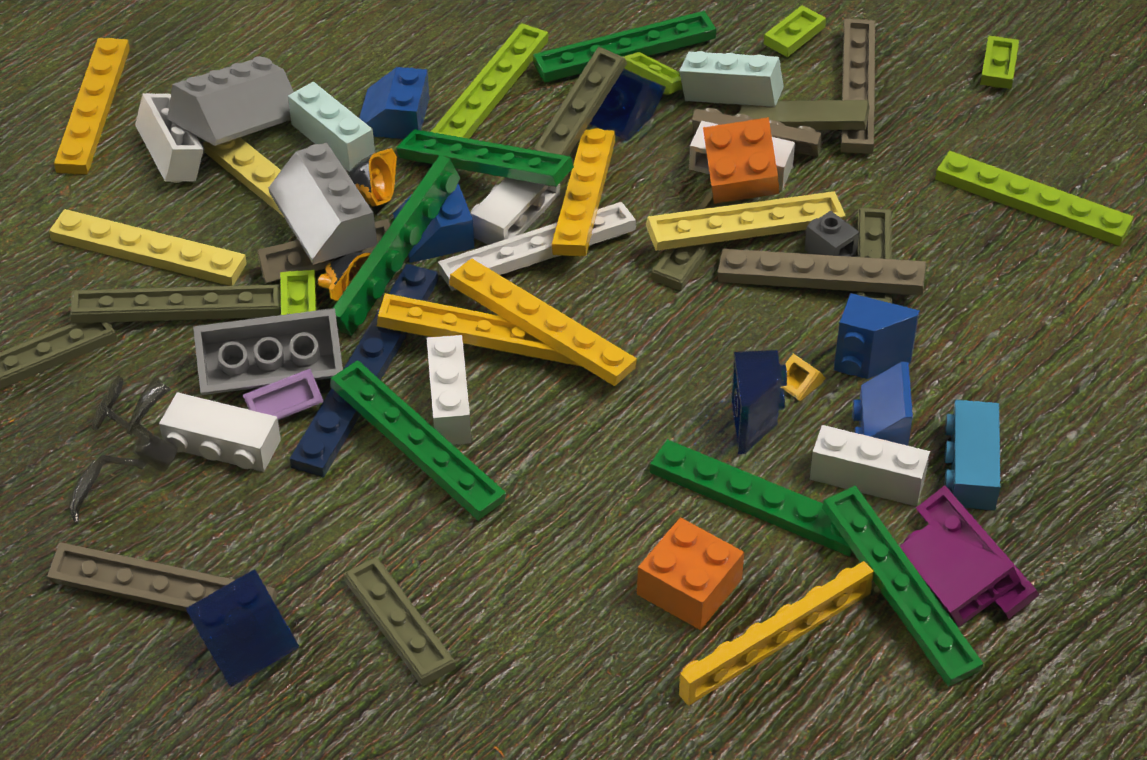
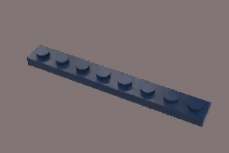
M406 264L389 294L427 301L438 283V272ZM379 309L344 369L358 360L381 380L408 332L378 327ZM333 389L330 390L291 455V468L325 477L361 414Z

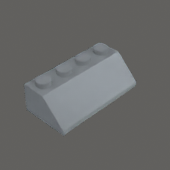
M254 57L252 60L243 63H234L230 67L212 70L207 74L189 77L187 80L172 84L168 120L216 146L291 120L288 95L294 91L284 69L276 66L266 57Z
M328 143L314 144L306 149L295 151L268 188L270 195L312 264L314 265L376 246L377 238L373 211Z
M335 308L193 326L201 395L261 388L311 368L315 380L330 379L343 370Z

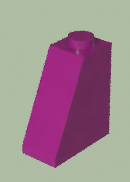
M929 524L922 530H916L909 534L904 543L900 545V548L958 627L962 626L1021 582L1014 566L1008 560Z

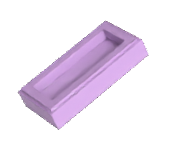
M311 368L243 394L249 410L276 416L278 420L324 402Z

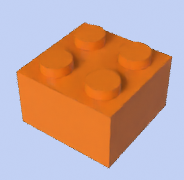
M769 117L703 127L714 204L780 194Z
M680 517L638 566L637 595L695 628L702 630L741 582L744 551Z

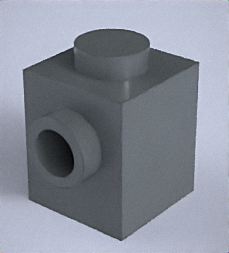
M829 211L822 217L812 220L807 226L804 250L809 254L855 257L857 256L859 231L835 213Z

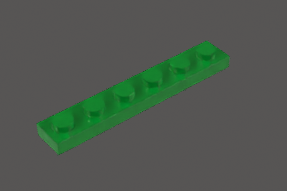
M701 11L533 54V64L545 83L582 73L598 46L622 57L637 52L650 56L716 39V27L706 12Z
M414 129L396 147L399 158L434 164L439 155L450 158L457 169L557 187L574 168L571 156Z
M439 155L333 307L335 308L337 326L342 333L352 336L358 326L365 321L369 310L376 300L383 295L387 284L394 274L400 270L405 258L414 245L420 241L423 232L432 219L438 215L447 197L456 189L460 177L450 158Z
M355 361L331 377L330 387L478 521L505 501L506 492L360 361Z
M668 439L650 463L651 474L849 557L853 552L822 509L823 503Z
M855 485L825 499L822 509L860 563L864 561L874 571L873 581L946 685L950 687L980 672L984 663Z

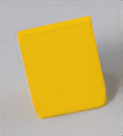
M792 354L772 382L797 400L802 401L820 386L826 378L820 371L795 354Z

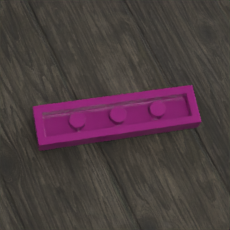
M945 485L916 507L917 512L927 524L1002 557L1014 566L1021 582L994 601L1008 619L1039 596L1035 587Z

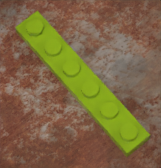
M521 23L431 132L469 139L531 64L533 54L540 53L548 43V32Z
M952 151L947 153L936 170L935 180L1117 246L1122 244L1132 226L1134 216Z

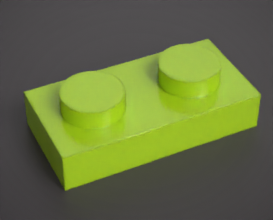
M801 5L764 34L763 44L789 57L825 28L826 18Z
M988 35L980 85L1012 89L1019 46L1018 39Z
M640 52L624 56L627 65L623 71L628 73L631 79L646 82L652 85L655 91L665 95H670L683 89L680 72Z
M315 270L280 272L281 315L317 311Z

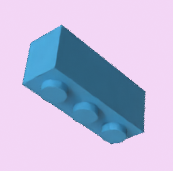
M955 400L953 414H946L945 435L951 436V441H946L944 462L951 463V470L946 469L944 485L964 508L996 510L1000 491L999 403Z

